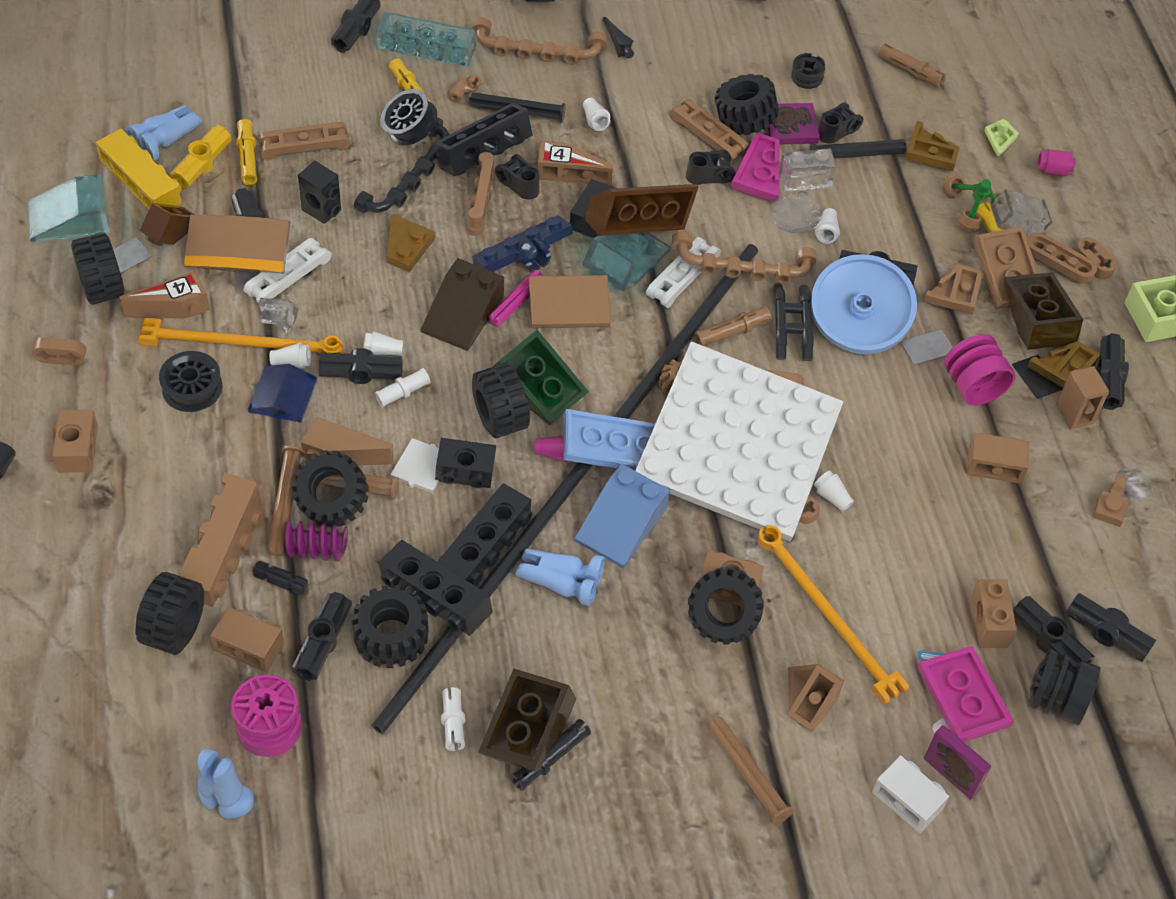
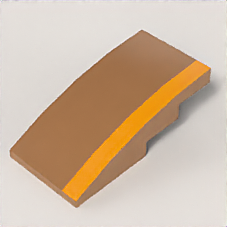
M190 215L184 266L229 272L245 271L260 273L261 271L284 274L291 222L289 220L245 216Z

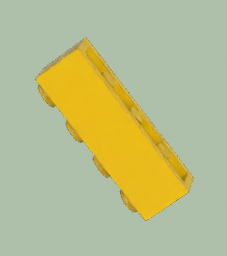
M121 128L96 141L101 162L148 210L152 203L173 206L182 204L180 196L182 189L175 178L171 179L161 164L157 165L146 149L142 150L132 135L128 136Z

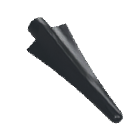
M603 17V22L609 31L618 57L625 55L626 58H632L634 51L631 47L634 40L620 31L607 17Z

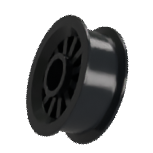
M417 89L405 90L395 95L386 104L381 114V126L390 134L395 143L399 145H412L424 139L432 131L437 121V109L434 104L428 101L427 96L422 91Z
M185 351L175 354L165 361L159 371V383L162 387L163 398L169 406L183 412L200 411L213 405L221 395L223 384L219 365L214 358L206 353Z

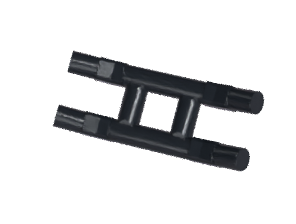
M776 283L773 286L776 321V359H786L787 333L802 334V360L812 361L814 335L809 287L807 285L799 287L800 303H786L783 285ZM786 313L801 314L802 324L786 323Z

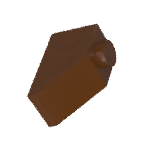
M152 203L140 231L149 236L148 240L153 244L162 246L163 243L175 244L188 233L190 215L195 214L181 206Z

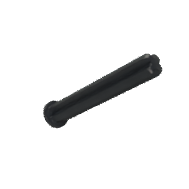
M475 92L471 93L469 97V105L472 107L500 110L511 103H515L528 109V114L532 116L559 119L561 123H563L565 117V103L556 105Z
M904 139L828 145L811 143L809 154L811 162L815 163L820 159L903 154L907 150Z

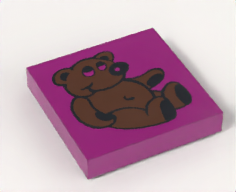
M813 103L778 104L779 115L775 118L776 121L768 127L770 137L779 139V144L819 143L820 135Z
M943 725L935 732L924 756L926 762L970 800L979 792L991 769V765Z

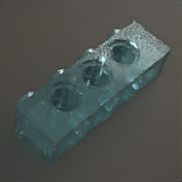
M384 12L376 30L378 49L467 67L476 48V30L389 12Z

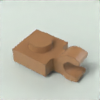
M1116 475L1110 492L1102 490L1093 518L1118 527L1121 526L1130 500L1122 497L1128 478Z

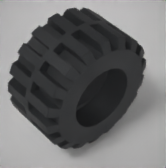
M739 75L736 78L729 79L728 82H724L716 90L714 98L719 121L738 135H750L754 132H761L760 130L767 129L770 124H773L776 121L775 118L779 115L774 83L768 77H763V75Z
M105 232L72 240L71 248L87 301L94 305L117 299L119 296L124 295L125 289L111 241Z
M503 363L473 373L472 392L480 419L489 434L497 439L527 429L530 424L529 403L523 384L509 363Z
M327 450L321 451V456H317L316 453L309 455L311 460L308 463L305 460L300 463L303 468L301 471L295 470L294 476L297 479L292 481L291 487L295 490L292 496L297 502L298 508L316 524L322 525L324 523L327 527H333L334 524L344 526L346 525L345 520L349 519L351 522L355 520L354 514L357 511L362 513L364 510L362 504L368 501L366 491H369V486L365 481V474L355 461L346 454L343 456L339 451L333 450V453L330 454ZM331 475L342 476L345 479L343 494L333 502H319L316 499V489L319 483Z
M732 567L716 568V570L706 573L693 586L691 595L688 598V615L693 621L694 629L697 628L703 638L708 637L711 639L710 642H723V645H729L731 642L738 643L745 637L748 638L760 623L764 608L763 593L761 588L757 586L754 578H750L746 572L735 570ZM718 589H732L743 599V613L737 620L729 623L721 622L711 614L709 599Z
M161 572L148 586L139 605L135 626L137 641L140 644L176 655L180 653L192 639L201 619L204 606V588H202V584L169 572Z
M388 585L382 586L380 591L374 588L370 590V596L363 595L360 598V604H356L354 607V614L352 615L354 642L359 654L363 653L366 661L370 662L373 659L374 665L381 667L382 664H386L387 668H393V664H399V667L406 665L407 660L411 662L416 660L417 653L422 654L425 650L424 644L428 642L429 633L427 609L425 604H422V599L418 595L413 596L412 590L407 588L405 591H402L401 586L394 585V589H388ZM388 620L400 621L406 625L402 630L395 633H383L376 629L380 623Z

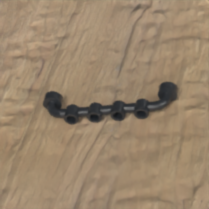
M437 117L436 124L429 135L432 137L440 135L439 140L450 134L443 126V120ZM436 141L432 143L424 157H419L415 167L403 175L401 182L396 188L392 187L389 190L384 201L379 203L373 202V196L362 191L355 199L354 209L364 214L367 211L381 213L387 211L393 205L402 207L407 199L405 192L408 189L415 192L421 184L419 176L421 174L426 176L432 174L435 168L433 161L438 159L434 144Z

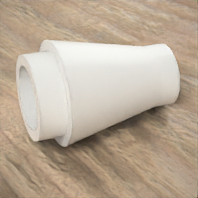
M594 98L586 99L583 102V108L588 126L596 131L606 129L610 124V113L597 103Z
M832 208L823 211L822 217L815 228L817 239L824 244L833 243L840 235L837 212Z
M375 331L365 333L363 348L370 350L374 355L401 356L403 340H398Z
M300 342L270 351L269 357L272 367L304 369L305 366L311 365V350L308 344L303 345Z
M829 470L814 483L817 489L816 493L836 506L841 512L846 511L854 503L838 474H833Z

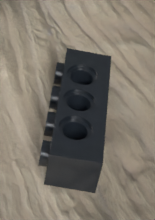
M511 103L435 142L440 169L453 176L462 175L466 170L479 165V155L481 153L489 152L493 156L500 155L506 149L523 143L525 139L533 136L528 109Z
M502 483L437 562L477 587L488 566L493 567L502 549L505 546L509 547L513 543L521 526L525 527L531 520L533 514L531 512V499Z
M402 539L378 562L382 574L381 579L388 587L394 588V585L401 586L402 591H405L407 588L412 590L413 596L418 595L422 599V604H425L429 614L434 617L439 616L443 618L455 631L461 630L470 636L493 613L490 596Z

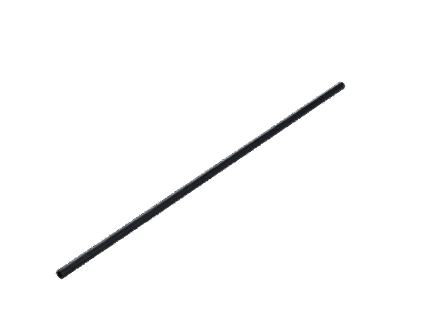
M748 244L739 256L740 261L751 262L757 255L758 248L753 244ZM725 274L613 417L625 419L631 417L659 381L664 365H669L672 359H676L739 276L730 278ZM576 463L479 589L491 597L522 557L525 549H528L592 467V464ZM448 626L372 723L375 731L380 734L386 732L463 633L461 630L455 631Z

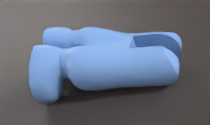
M182 105L168 113L149 117L143 123L131 124L124 131L128 136L132 135L142 150L146 149L155 162L159 158V145L165 148L169 147L202 124V120L195 112H191V108Z
M525 549L522 556L525 563L518 566L516 570L517 577L544 586L561 596L577 597L582 605L591 606L596 595V587H599L605 557L596 555L588 565H583L581 559L576 556Z
M204 749L198 756V795L202 805L206 809H213L219 804L218 812L220 816L227 819L246 815L254 805L252 790L242 785V781L238 777L230 758L222 759L217 751Z

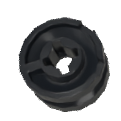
M803 53L795 57L791 72L792 81L797 86L805 89H813L820 86L824 80L826 69L823 58L819 55L817 57L812 56V53Z

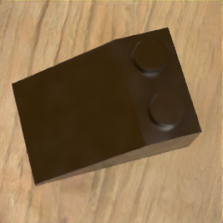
M457 258L441 283L421 327V332L468 351L488 322L489 314L500 304L504 297V276Z
M1053 272L1004 277V285L1016 328L1028 350L1064 346L1078 341L1083 318Z
M513 668L478 753L537 772L564 730L576 702V697L570 685Z

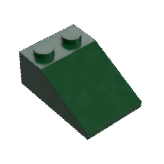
M538 330L534 331L494 365L509 363L523 384L529 409L548 425L555 422L564 414L566 409H570L589 393L587 388Z

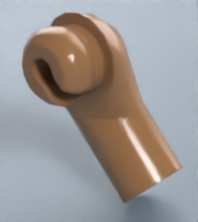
M471 75L470 77L460 78L449 94V98L453 102H459L463 94L478 90L481 85L480 77Z

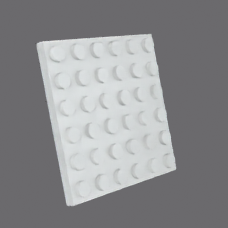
M691 341L636 468V472L670 489V494L759 530L761 528L765 529V525L775 526L781 531V538L791 542L844 401Z

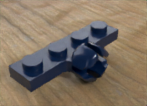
M559 215L550 217L545 222L529 227L524 232L508 237L504 241L473 255L474 265L494 272L518 261L531 270H539L540 266L545 267L550 262L552 254L548 250L550 248L549 245L573 234L572 225Z

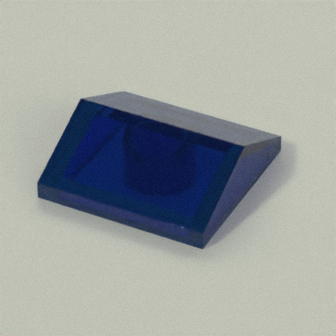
M291 364L264 367L248 412L302 423L317 383V377Z

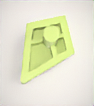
M1005 119L986 126L984 130L997 156H1000L1019 136V133Z

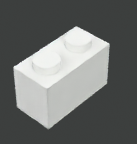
M901 755L877 779L872 791L876 797L919 833L944 809L949 795L945 793L940 784L928 779L921 773L915 763L907 761Z

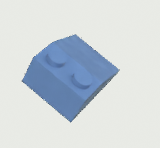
M621 463L603 488L576 535L575 542L624 568L667 510L670 489Z

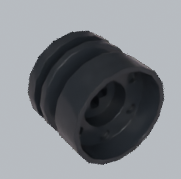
M1050 648L1043 660L1039 662L1030 685L1028 707L1037 709L1041 699L1044 698L1045 702L1042 713L1048 714L1055 703L1059 704V719L1079 726L1094 694L1100 674V667L1080 660L1073 671L1069 670L1070 656L1064 654L1059 665H1056L1058 651Z

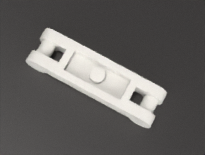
M698 237L693 241V247L689 252L694 255L712 253L718 258L721 250L716 246L711 247L707 245L706 240ZM679 255L649 285L646 295L652 299L657 298L661 301L660 304L666 308L671 307L675 299L701 273L700 266L685 262ZM666 287L669 290L665 292L662 290V288Z
M309 238L287 253L284 274L261 272L245 284L244 292L250 297H255L259 305L266 307L275 296L318 265L326 264L331 259L332 253L325 247L321 248L319 242L314 238Z

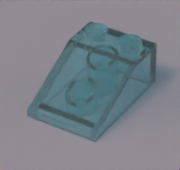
M102 174L75 177L28 201L31 242L95 235L103 232L110 233L107 194Z
M649 232L597 236L593 238L582 265L589 268L590 272L594 275H607L608 282H610L612 287L625 291L635 286L670 252L671 247Z

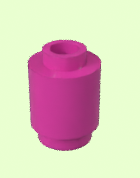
M1053 149L1041 150L1037 169L1043 170V173L1067 177L1069 172L1074 171L1076 158L1072 157V152Z

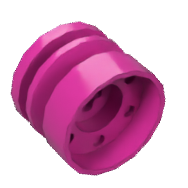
M980 334L961 341L948 352L944 360L945 369L956 383L963 400L969 405H981L997 399L1008 391L1016 379L1014 370L1008 360L1003 357L1002 350L991 335Z
M267 674L252 677L241 684L234 693L231 707L238 738L244 748L256 756L263 757L281 755L291 749L300 738L302 729L295 689L283 678Z

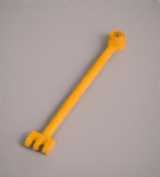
M155 318L143 319V327L140 330L141 335L138 337L139 344L156 347L159 338L275 349H281L301 342L303 345L308 344L311 352H318L319 355L321 353H343L344 351L342 341L334 335L317 342L162 328V320Z
M765 525V529L761 528L757 539L760 547L771 551L772 554H776L878 681L873 685L872 691L881 703H888L890 697L896 698L900 695L899 691L904 693L909 690L907 682L898 671L889 676L798 565L783 546L781 531L772 525ZM764 537L765 539H771L773 542L764 540Z

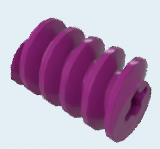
M291 520L288 521L285 532V546L289 557L293 558L298 551L300 558L305 559L310 552L311 558L316 560L321 553L323 560L328 561L333 553L334 560L340 562L345 554L348 541V526H345L343 532L339 533L338 527L335 524L331 532H327L326 524L322 523L320 530L316 531L314 522L310 523L308 530H304L302 521H299L296 529L292 528Z

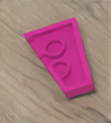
M761 133L755 134L732 180L731 188L778 203L779 139Z

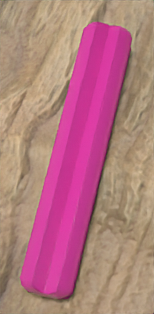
M537 270L532 271L489 314L488 321L495 327H499L529 297V276H544L542 273H539Z

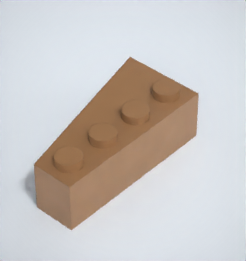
M226 472L221 480V483L224 484L221 496L215 495L211 502V507L213 508L209 523L203 521L199 529L197 540L199 546L191 547L179 574L181 577L202 584V588H204V604L211 607L214 606L218 597L221 598L224 595L230 574H234L237 571L240 562L239 558L243 550H248L252 541V533L256 527L259 528L264 519L257 482Z

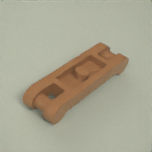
M691 99L685 100L681 103V107H675L669 112L670 118L675 123L680 122L715 150L728 151L731 155L730 162L737 158V154H743L749 148L745 139Z
M343 122L265 131L258 135L259 144L262 146L260 148L261 156L266 160L273 159L276 155L334 147L345 150L350 146L349 137L346 135L348 132L347 127Z
M483 152L479 155V176L475 177L474 191H477V194H472L471 209L468 211V220L470 221L468 223V232L474 236H478L483 232L494 176V156L489 152Z

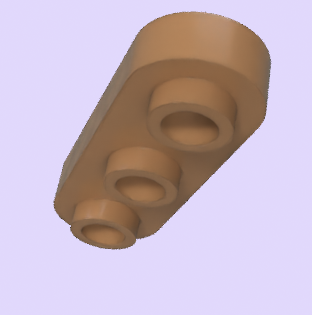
M1043 233L1029 235L1028 242L1035 259L1079 283H1088L1093 280L1097 266L1091 259Z

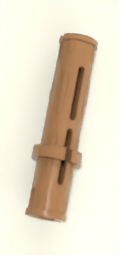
M886 43L879 50L878 57L914 74L915 78L926 80L938 88L946 78L945 73L932 68L926 61H918Z
M764 306L752 312L739 313L737 317L695 332V342L699 345L707 346L738 333L751 332L752 328L772 321L770 310Z

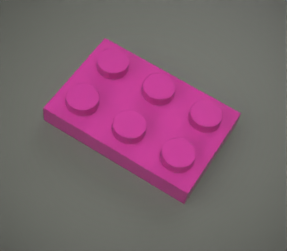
M973 645L919 662L917 668L949 730L963 742L1012 726L1014 720Z

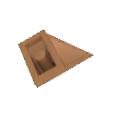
M820 664L788 667L789 712L787 715L813 732L838 701L844 680Z

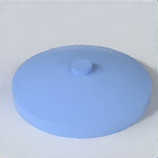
M851 255L831 263L819 275L812 291L811 311L815 325L830 343L851 353L874 354L894 347L907 335L916 316L917 298L911 281L895 264L873 255Z

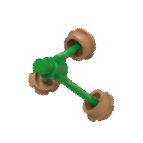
M950 174L945 178V182L942 185L943 193L947 194V197L950 199L961 196L965 190L973 191L975 202L972 209L963 210L960 217H957L960 228L967 232H972L974 229L978 230L981 227L979 224L981 216L977 213L980 203L986 201L988 197H990L989 203L996 215L1008 213L1011 209L1010 206L1013 204V198L1011 195H1007V192L998 191L993 193L991 182L987 179L982 180L978 184L970 185L966 184L965 180L959 175L954 176Z

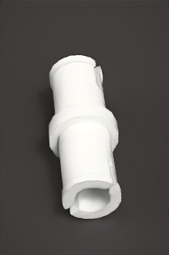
M422 368L405 378L399 377L395 379V383L374 392L379 405L383 408L385 405L402 397L405 399L410 397L411 392L426 384H430L431 381L425 369Z
M451 687V696H449L448 688L442 691L444 713L441 715V724L445 726V748L450 751H456L455 743H458V750L465 747L463 734L465 714L461 708V690Z

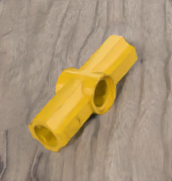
M218 124L216 127H212L201 140L193 141L188 146L189 153L170 173V178H175L180 184L181 189L189 188L201 174L208 173L213 169V160L232 141L231 134L227 132L225 127Z

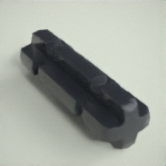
M257 561L252 570L254 577L261 580L266 578L267 582L286 590L291 588V592L298 595H303L309 585L306 578L298 575L294 577L293 573L276 566L269 567V563L264 561Z

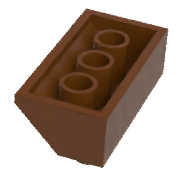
M697 184L608 189L590 198L585 220L599 236L685 230L699 186Z

